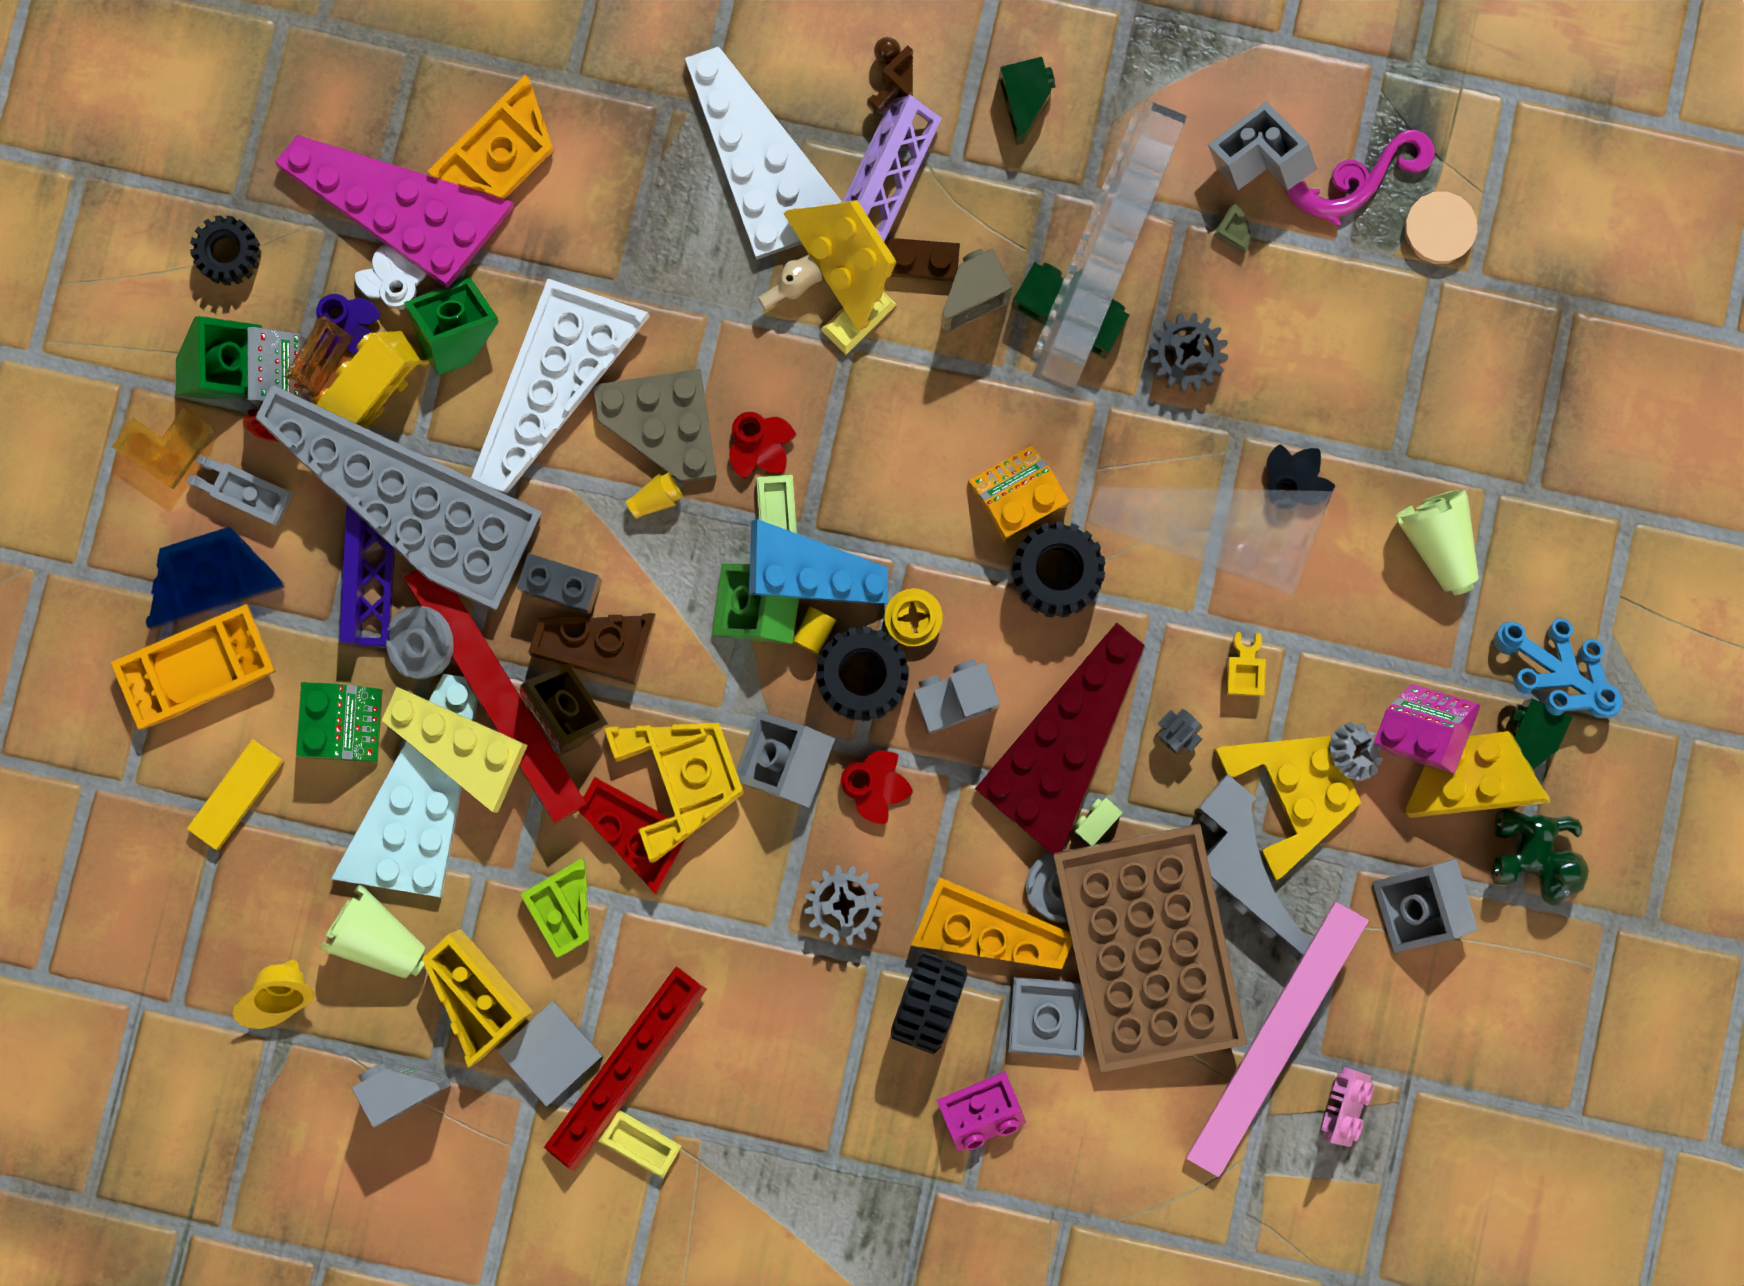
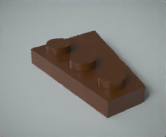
M647 613L642 614V616H622L621 614L595 618H585L584 616L539 618L529 648V655L562 665L568 663L570 667L635 685L656 614Z

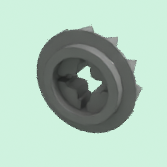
M1350 722L1342 725L1335 730L1330 741V753L1335 766L1343 775L1356 781H1363L1377 774L1378 766L1384 761L1379 755L1381 748L1374 743L1375 733L1368 732L1365 724L1355 725ZM1361 744V756L1352 758L1355 754L1356 745Z

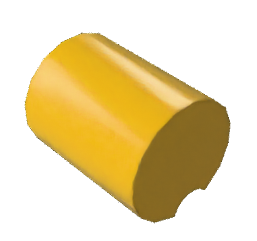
M809 607L793 637V643L814 654L820 655L837 621L829 615Z

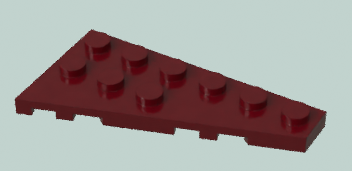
M1117 622L975 788L981 796L1053 856L1054 853L1064 851L1145 649V645Z

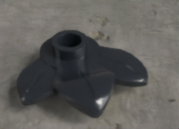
M1279 444L1271 451L1266 462V469L1270 477L1266 487V494L1272 505L1280 509H1289L1298 503L1314 506L1328 498L1333 492L1335 484L1325 478L1318 477L1321 466L1320 449H1303L1292 456L1283 445ZM1281 485L1289 487L1290 496H1280L1278 487Z

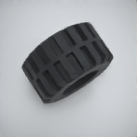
M1055 522V525H1048L1046 523L1041 525L1039 529L1032 530L1021 541L1013 559L1011 576H1013L1014 589L1020 594V600L1024 604L1030 605V610L1036 613L1038 611L1042 612L1046 617L1060 616V618L1068 617L1072 613L1077 614L1094 600L1105 578L1104 566L1106 563L1105 557L1101 556V547L1098 541L1095 543L1091 539L1092 535L1087 530L1082 532L1078 529L1079 526L1073 523L1071 526L1064 525V522ZM1051 550H1062L1075 558L1080 568V574L1074 586L1067 590L1058 591L1048 588L1040 581L1036 568L1038 560L1044 553Z
M863 626L861 629H856L855 627L848 628V631L842 634L839 632L833 636L834 639L830 643L827 642L821 656L818 658L816 671L819 691L826 704L838 715L841 714L846 719L853 721L854 719L862 720V722L870 721V719L874 718L879 719L884 717L889 711H893L905 694L909 676L906 655L898 646V642L894 638L891 639L887 636L886 632L880 629L876 631L866 626ZM858 653H868L878 658L885 672L881 687L876 692L866 696H859L849 692L841 680V669L844 662L850 656Z
M923 951L916 959L891 1027V1038L934 1055L941 1048L956 1011L967 978L966 966Z

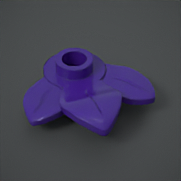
M330 294L323 297L316 308V315L320 324L314 335L319 352L328 361H332L343 348L357 354L358 350L356 347L360 340L367 334L372 333L368 325L373 324L381 317L376 306L363 298L348 300L339 294ZM339 307L341 308V315L336 319L330 318L329 313L331 309Z

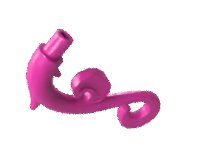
M1406 130L1389 142L1370 174L1366 167L1357 160H1345L1335 167L1332 171L1331 181L1336 189L1347 192L1350 188L1349 180L1356 182L1357 188L1350 195L1334 200L1324 199L1317 196L1320 194L1319 189L1308 188L1305 181H1300L1287 190L1286 193L1296 207L1303 212L1340 226L1339 216H1344L1357 210L1378 189L1391 159L1400 145L1412 143L1418 151L1417 157L1413 160H1405L1401 156L1397 158V166L1409 173L1423 172L1432 164L1435 157L1434 145L1425 133L1417 130Z

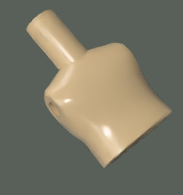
M810 255L799 260L789 261L785 264L779 284L757 297L758 301L765 310L785 297L796 299L810 286L822 281L821 271Z

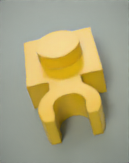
M1236 632L1233 636V646L1238 652V657L1227 658L1226 695L1264 696L1266 659L1255 658L1256 651L1262 645L1261 633H1255L1253 645L1246 647L1241 642V632Z

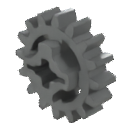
M1180 313L1176 317V324H1173L1168 319L1164 321L1163 328L1165 332L1155 331L1153 337L1159 343H1151L1148 351L1156 353L1157 356L1151 358L1149 364L1150 366L1159 365L1160 369L1155 377L1159 379L1166 376L1168 378L1167 388L1172 387L1174 383H1178L1180 393H1184L1187 386L1192 385L1196 393L1200 391L1202 381L1209 387L1214 383L1211 374L1221 376L1224 369L1218 363H1225L1228 360V355L1221 353L1220 350L1224 349L1228 342L1227 340L1217 339L1222 330L1220 327L1213 330L1208 328L1211 321L1210 318L1207 317L1202 323L1197 322V313H1193L1190 320L1185 321ZM1180 331H1194L1192 334L1182 337L1175 334ZM1204 339L1208 341L1211 347L1212 357L1205 350ZM1195 341L1196 345L1193 348V356L1186 359L1185 363L1181 365L1184 351ZM1165 349L1166 352L1169 353L1172 357V368L1166 361ZM1194 369L1199 372L1203 371L1197 375H1183L1184 372Z

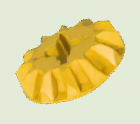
M916 588L903 590L893 596L886 607V628L890 636L902 645L919 647L927 644L941 630L943 622L941 606L937 599L925 590ZM910 603L914 604L917 614L930 615V617L919 621L917 633H914L910 622L898 621L903 616L909 615Z

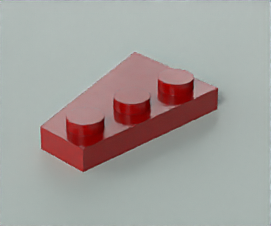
M594 777L583 796L587 806L579 810V812L646 883L651 891L657 895L687 838L659 860L651 863L639 829L666 820L669 817Z

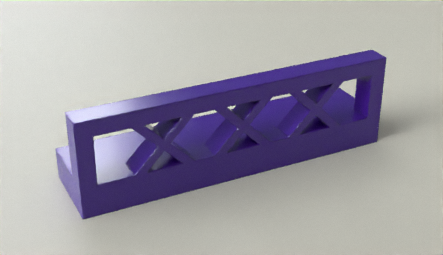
M348 505L346 507L339 642L352 646L386 647V640L389 641L390 633L388 627L392 619L395 549L387 541L385 544L381 540V536L375 533ZM368 531L373 537L366 542ZM377 541L386 550L385 560L373 569L365 558L366 551ZM365 567L371 572L367 577H365ZM385 568L383 580L379 573ZM373 578H376L384 586V594L372 606L364 597V587ZM363 603L369 608L364 614ZM383 605V613L381 615L377 609ZM374 614L382 622L381 638H362V623Z

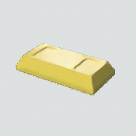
M883 292L880 301L875 302L869 315L871 322L866 328L858 331L844 308H842L821 331L847 355L897 304Z
M621 1110L616 1113L598 1141L662 1179L681 1148L680 1144Z

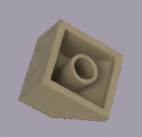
M978 249L963 257L964 262L958 267L942 312L941 330L943 334L1009 304L1012 286L993 249L986 252Z

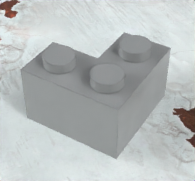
M1267 102L1263 103L1208 144L1217 170L1237 191L1266 169L1287 190L1317 169L1309 143Z
M975 659L954 666V673L950 674L947 679L941 681L939 675L918 682L920 688L914 690V696L928 734L998 709L1000 702L985 662L977 665Z

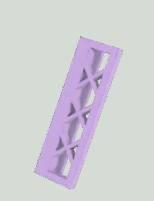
M911 95L894 98L888 104L887 111L884 113L842 201L858 200L867 216L872 207L879 205L882 221L878 229H875L883 241H885L942 120L941 117ZM917 113L928 123L923 134L915 137L912 121ZM908 143L911 159L908 166L901 167L898 151L901 145ZM893 174L897 189L893 197L886 198L883 182L886 176Z

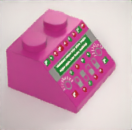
M1411 684L1386 709L1374 743L1388 754L1455 774L1480 705Z

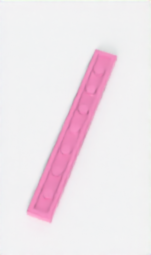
M1336 900L1333 902L1186 1155V1159L1220 1177L1369 921L1368 918Z

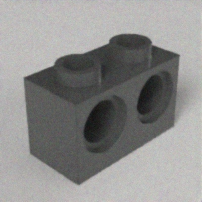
M528 553L517 589L523 594L591 615L602 579L596 574Z

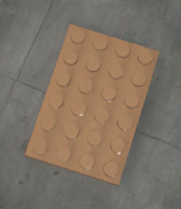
M1200 824L1054 853L1100 1073L1247 1045Z

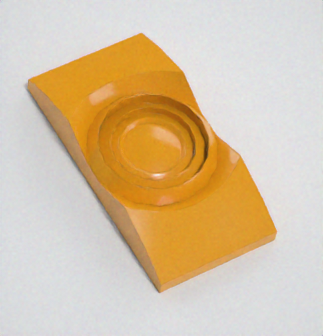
M248 604L110 662L138 730L186 714L204 703L239 691L276 672Z

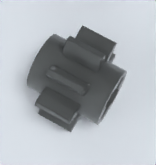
M1184 709L1177 715L1170 710L1157 723L1163 729L1157 737L1175 754H1178L1183 748L1190 753L1203 740L1197 735L1203 728L1202 725Z

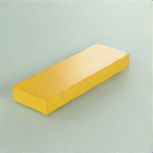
M252 739L187 827V830L215 850H220L283 764L284 760L258 741Z

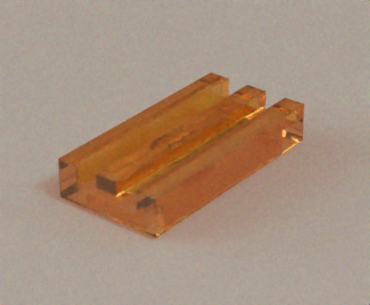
M326 316L320 317L284 376L289 380H295L297 382L296 385L301 389L306 388L310 396H319L353 337ZM327 328L328 331L326 335L324 336L323 340L318 346L316 352L314 353L304 372L301 374V369L303 368L304 364L306 363L307 359L309 358L310 354L312 353L313 349L315 348L316 344L318 343L319 339L321 338L322 334ZM335 336H338L340 338L313 383L310 380L311 376L323 359Z

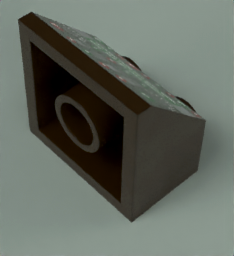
M568 663L527 680L520 685L521 698L560 756L580 747L608 725V722Z

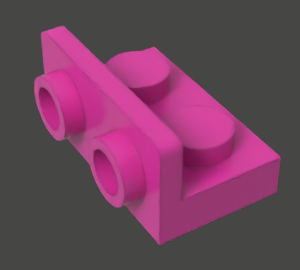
M1002 1072L937 1100L957 1151L977 1149L986 1142L985 1140L997 1135L1007 1136L1013 1134L1021 1125L1026 1123L1006 1072Z

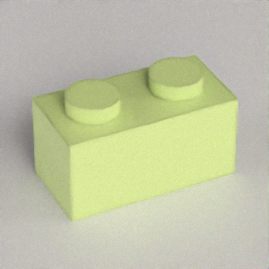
M1106 797L1102 801L1098 798L1089 808L1092 812L1086 818L1083 815L1074 824L1077 828L1074 833L1088 846L1095 845L1123 813Z

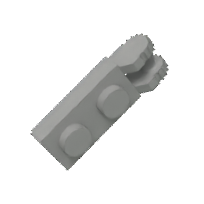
M199 455L196 462L205 469L218 472L219 475L214 485L207 483L206 480L198 476L192 475L187 480L188 484L210 493L209 496L272 525L279 526L293 493L230 464L224 463L223 465Z

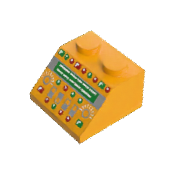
M1032 445L968 480L1004 544L1067 509L1070 503L1054 473Z

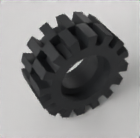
M221 215L214 216L215 221L213 222L209 219L203 221L206 226L203 229L198 226L195 230L198 236L197 238L192 237L190 242L194 246V249H190V254L195 259L193 262L207 278H210L217 284L222 282L224 285L231 286L232 281L236 284L242 283L241 278L244 276L249 279L253 275L250 270L252 268L257 269L259 266L257 257L261 258V251L258 248L260 243L255 234L240 219L237 221L233 216L227 215V219H224ZM223 238H232L239 245L237 257L229 263H219L213 257L214 245Z

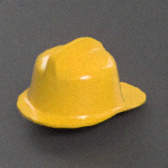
M291 959L283 964L262 968L257 973L252 990L234 1004L232 1015L238 1024L247 1028L264 1029L276 1026L313 1002L315 994L313 989L305 983L298 962Z

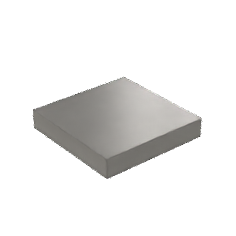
M1014 977L1008 1052L1083 1058L1086 1004L1081 982Z
M552 1001L497 1051L546 1107L603 1056L555 1001Z

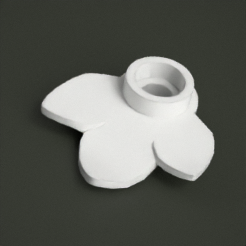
M382 245L374 253L372 259L373 268L356 272L355 281L360 291L366 297L382 299L388 307L402 310L405 309V301H410L416 297V286L425 278L426 273L387 245ZM403 288L400 292L393 293L395 289Z

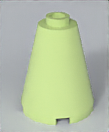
M1453 490L1423 500L1424 504L1416 508L1417 511H1414L1412 505L1400 511L1396 515L1399 526L1445 592L1452 591L1453 595H1460L1474 589L1473 583L1479 579L1469 499L1466 490L1462 492L1460 490Z
M359 885L354 890V893L359 895L358 899L353 897L351 901L347 900L325 935L332 940L329 944L322 942L319 949L404 979L410 973L417 976L424 966L422 958L425 956L423 952L426 947L366 888Z

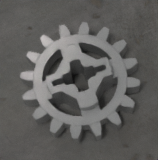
M837 865L835 869L836 875L830 876L824 870L822 871L824 878L822 883L812 880L811 884L816 889L815 894H805V898L813 901V906L804 909V912L806 914H814L815 919L809 924L811 928L818 925L823 928L819 935L820 938L823 939L830 933L833 935V944L837 945L840 937H845L848 945H852L853 935L858 934L862 940L867 939L864 931L866 927L873 930L877 929L872 919L874 916H883V912L876 909V904L883 902L884 897L874 896L873 891L879 887V884L873 883L868 885L866 883L869 876L868 872L858 877L855 875V866H851L847 874L843 873L840 865ZM847 880L859 884L867 895L856 896L849 891ZM834 882L835 893L830 900L819 902L823 891ZM841 887H843L847 899L854 900L855 907L849 909L848 923H845L841 910H834V903L839 902ZM869 908L865 920L858 927L854 928L853 918L859 909ZM832 914L839 919L841 930L829 926L821 915Z

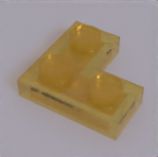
M182 408L162 437L132 417L111 447L172 489H175L216 430Z

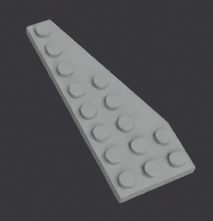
M272 384L258 411L256 420L427 580L496 611L542 511Z

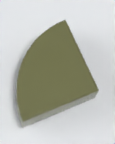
M1233 203L1213 236L1244 254L1250 242L1249 224L1242 209Z

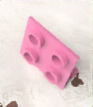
M1346 1067L1342 1068L1341 1074L1337 1073L1333 1091L1345 1095L1342 1098L1331 1094L1330 1098L1342 1101L1341 1108L1327 1106V1109L1339 1112V1115L1326 1112L1321 1130L1324 1131L1323 1139L1331 1141L1333 1144L1348 1147L1352 1146L1353 1141H1358L1363 1129V1120L1360 1119L1363 1105L1369 1104L1374 1090V1084L1370 1083L1372 1075Z

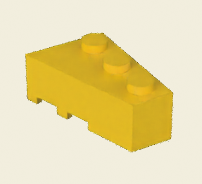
M402 331L376 332L364 336L356 347L358 350L357 354L351 361L344 362L337 369L334 375L337 379L330 388L323 389L314 398L313 404L367 429L385 410L382 405L397 388L402 392L409 385L404 380L405 377L417 365L421 364L425 368L429 364L423 350Z
M462 929L448 934L422 958L440 1002L443 1001L452 1022L450 1024L454 1035L457 1034L466 1055L464 1059L468 1068L481 1061L533 1013L531 1008Z

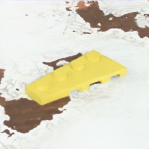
M396 687L382 718L386 725L490 811L498 813L528 745L399 687Z

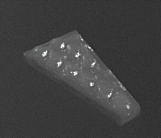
M1099 486L1087 522L1294 595L1332 491Z

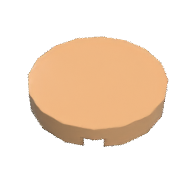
M1448 191L1432 192L1422 196L1409 209L1404 222V237L1408 245L1410 244L1411 248L1415 251L1414 253L1420 259L1433 264H1448L1462 257L1473 246L1478 233L1477 218L1471 205L1461 196Z

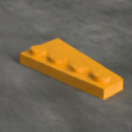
M939 877L910 946L1062 969L1072 946V939L1068 931Z

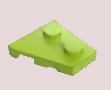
M583 858L520 894L556 958L562 957L590 940L586 862Z

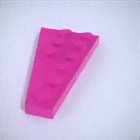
M299 135L295 137L275 161L277 168L447 289L514 209L513 202Z

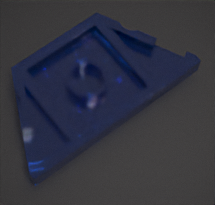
M223 528L159 548L156 564L158 573L153 580L151 591L153 600L150 616L146 618V626L149 629H154L285 588V583L233 528Z

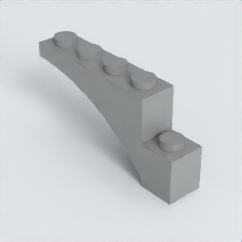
M1227 774L1221 778L1195 809L1201 814L1198 820L1213 833H1216L1218 830L1223 833L1207 852L1214 890L1216 891L1219 887L1230 897L1226 902L1238 913L1244 916L1248 912L1257 919L1258 922L1255 924V927L1266 937L1272 940L1277 936L1287 946L1283 951L1298 963L1311 940L1287 913L1264 869L1256 842L1252 817V803L1256 798Z

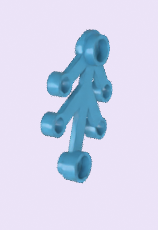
M1558 618L1554 620L1547 630L1549 638L1554 642L1559 659L1526 638L1525 629L1519 623L1506 622L1495 632L1493 643L1501 653L1512 655L1520 651L1550 672L1537 674L1532 669H1522L1514 678V686L1517 691L1529 694L1533 690L1572 687L1581 693V695L1569 696L1562 690H1554L1545 700V708L1549 713L1561 715L1565 711L1587 709L1590 714L1597 718H1610L1621 710L1623 704L1622 696L1614 686L1606 681L1600 658L1604 654V648L1597 640L1589 639L1585 641L1578 650L1579 658L1586 663L1590 681L1580 675L1569 640L1573 633V626L1568 620ZM1556 627L1561 628L1565 634H1560ZM1587 648L1593 650L1595 656L1588 653ZM1522 677L1527 678L1531 682V685L1525 684L1522 680ZM1553 699L1559 700L1562 704V707L1557 706L1554 703Z

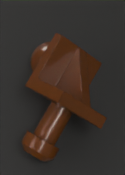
M892 37L881 38L874 47L876 59L883 64H888L882 70V81L887 86L877 96L872 94L867 99V106L875 115L882 116L887 111L886 106L896 96H913V49L907 45L901 51L899 43Z

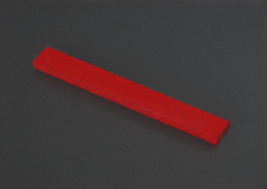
M418 570L404 576V581L419 606L430 607L439 612L448 622L453 635L454 651L451 658L496 731L528 745L518 767L554 825L586 807L587 803L457 593L427 580Z

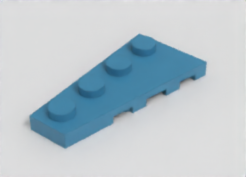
M759 519L751 521L749 595L874 605L888 604L889 567Z

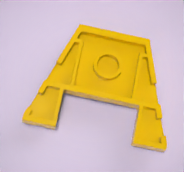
M719 723L674 724L672 727H650V725L636 726V728H605L616 762L653 750L675 813L674 817L639 829L651 863L659 860L744 794Z
M1331 736L1222 746L1214 750L1225 775L1228 774L1233 778L1260 765L1264 766L1294 831L1293 836L1260 850L1274 880L1282 878L1361 804L1351 779L1343 775L1332 760L1330 753Z

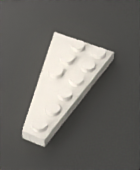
M719 46L686 57V65L756 260L801 245L802 242L783 213L793 208L814 207L830 203L838 204L842 201Z
M547 279L471 478L504 494H508L650 317L649 313Z

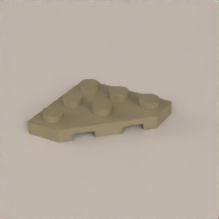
M701 369L596 384L593 387L599 423L614 432L649 460L669 472L679 482L683 483L717 477Z

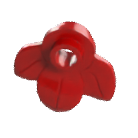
M750 411L738 415L732 424V435L735 441L729 452L730 462L737 475L742 479H746L756 467L768 473L783 474L787 465V457L782 444L788 443L796 436L793 427L780 417L764 419L760 414ZM749 424L757 428L756 434L751 437L743 433L744 427Z
M875 751L863 763H853L847 766L841 775V787L846 795L855 799L858 813L863 818L877 824H886L888 822V804L901 802L913 794V789L909 782L899 773L894 772L899 755L891 751ZM857 774L863 775L866 778L865 786L862 788L854 787L852 784L853 776Z

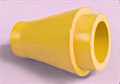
M668 472L663 476L657 474L634 496L627 499L626 504L635 519H638L644 515L676 506V501L683 498V495L675 479Z

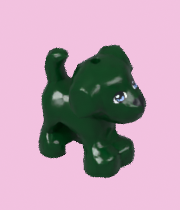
M1509 809L1498 812L1495 820V835L1507 838L1519 832L1522 834V838L1515 855L1495 858L1492 870L1493 883L1498 885L1514 883L1518 878L1519 872L1536 875L1540 880L1541 896L1550 905H1559L1567 897L1582 891L1589 874V868L1583 856L1571 850L1557 852L1554 849L1558 832L1567 830L1576 837L1582 835L1580 821L1570 816L1551 818L1543 815H1533L1530 817Z

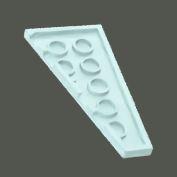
M443 674L429 701L474 721L478 700L464 677ZM406 741L331 879L442 897L462 787Z

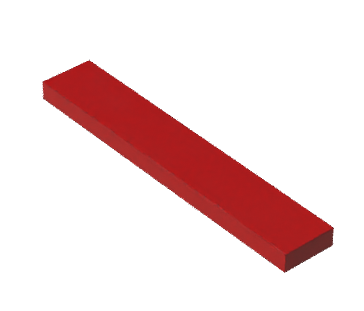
M676 966L543 1148L568 1169L575 1171L707 989Z

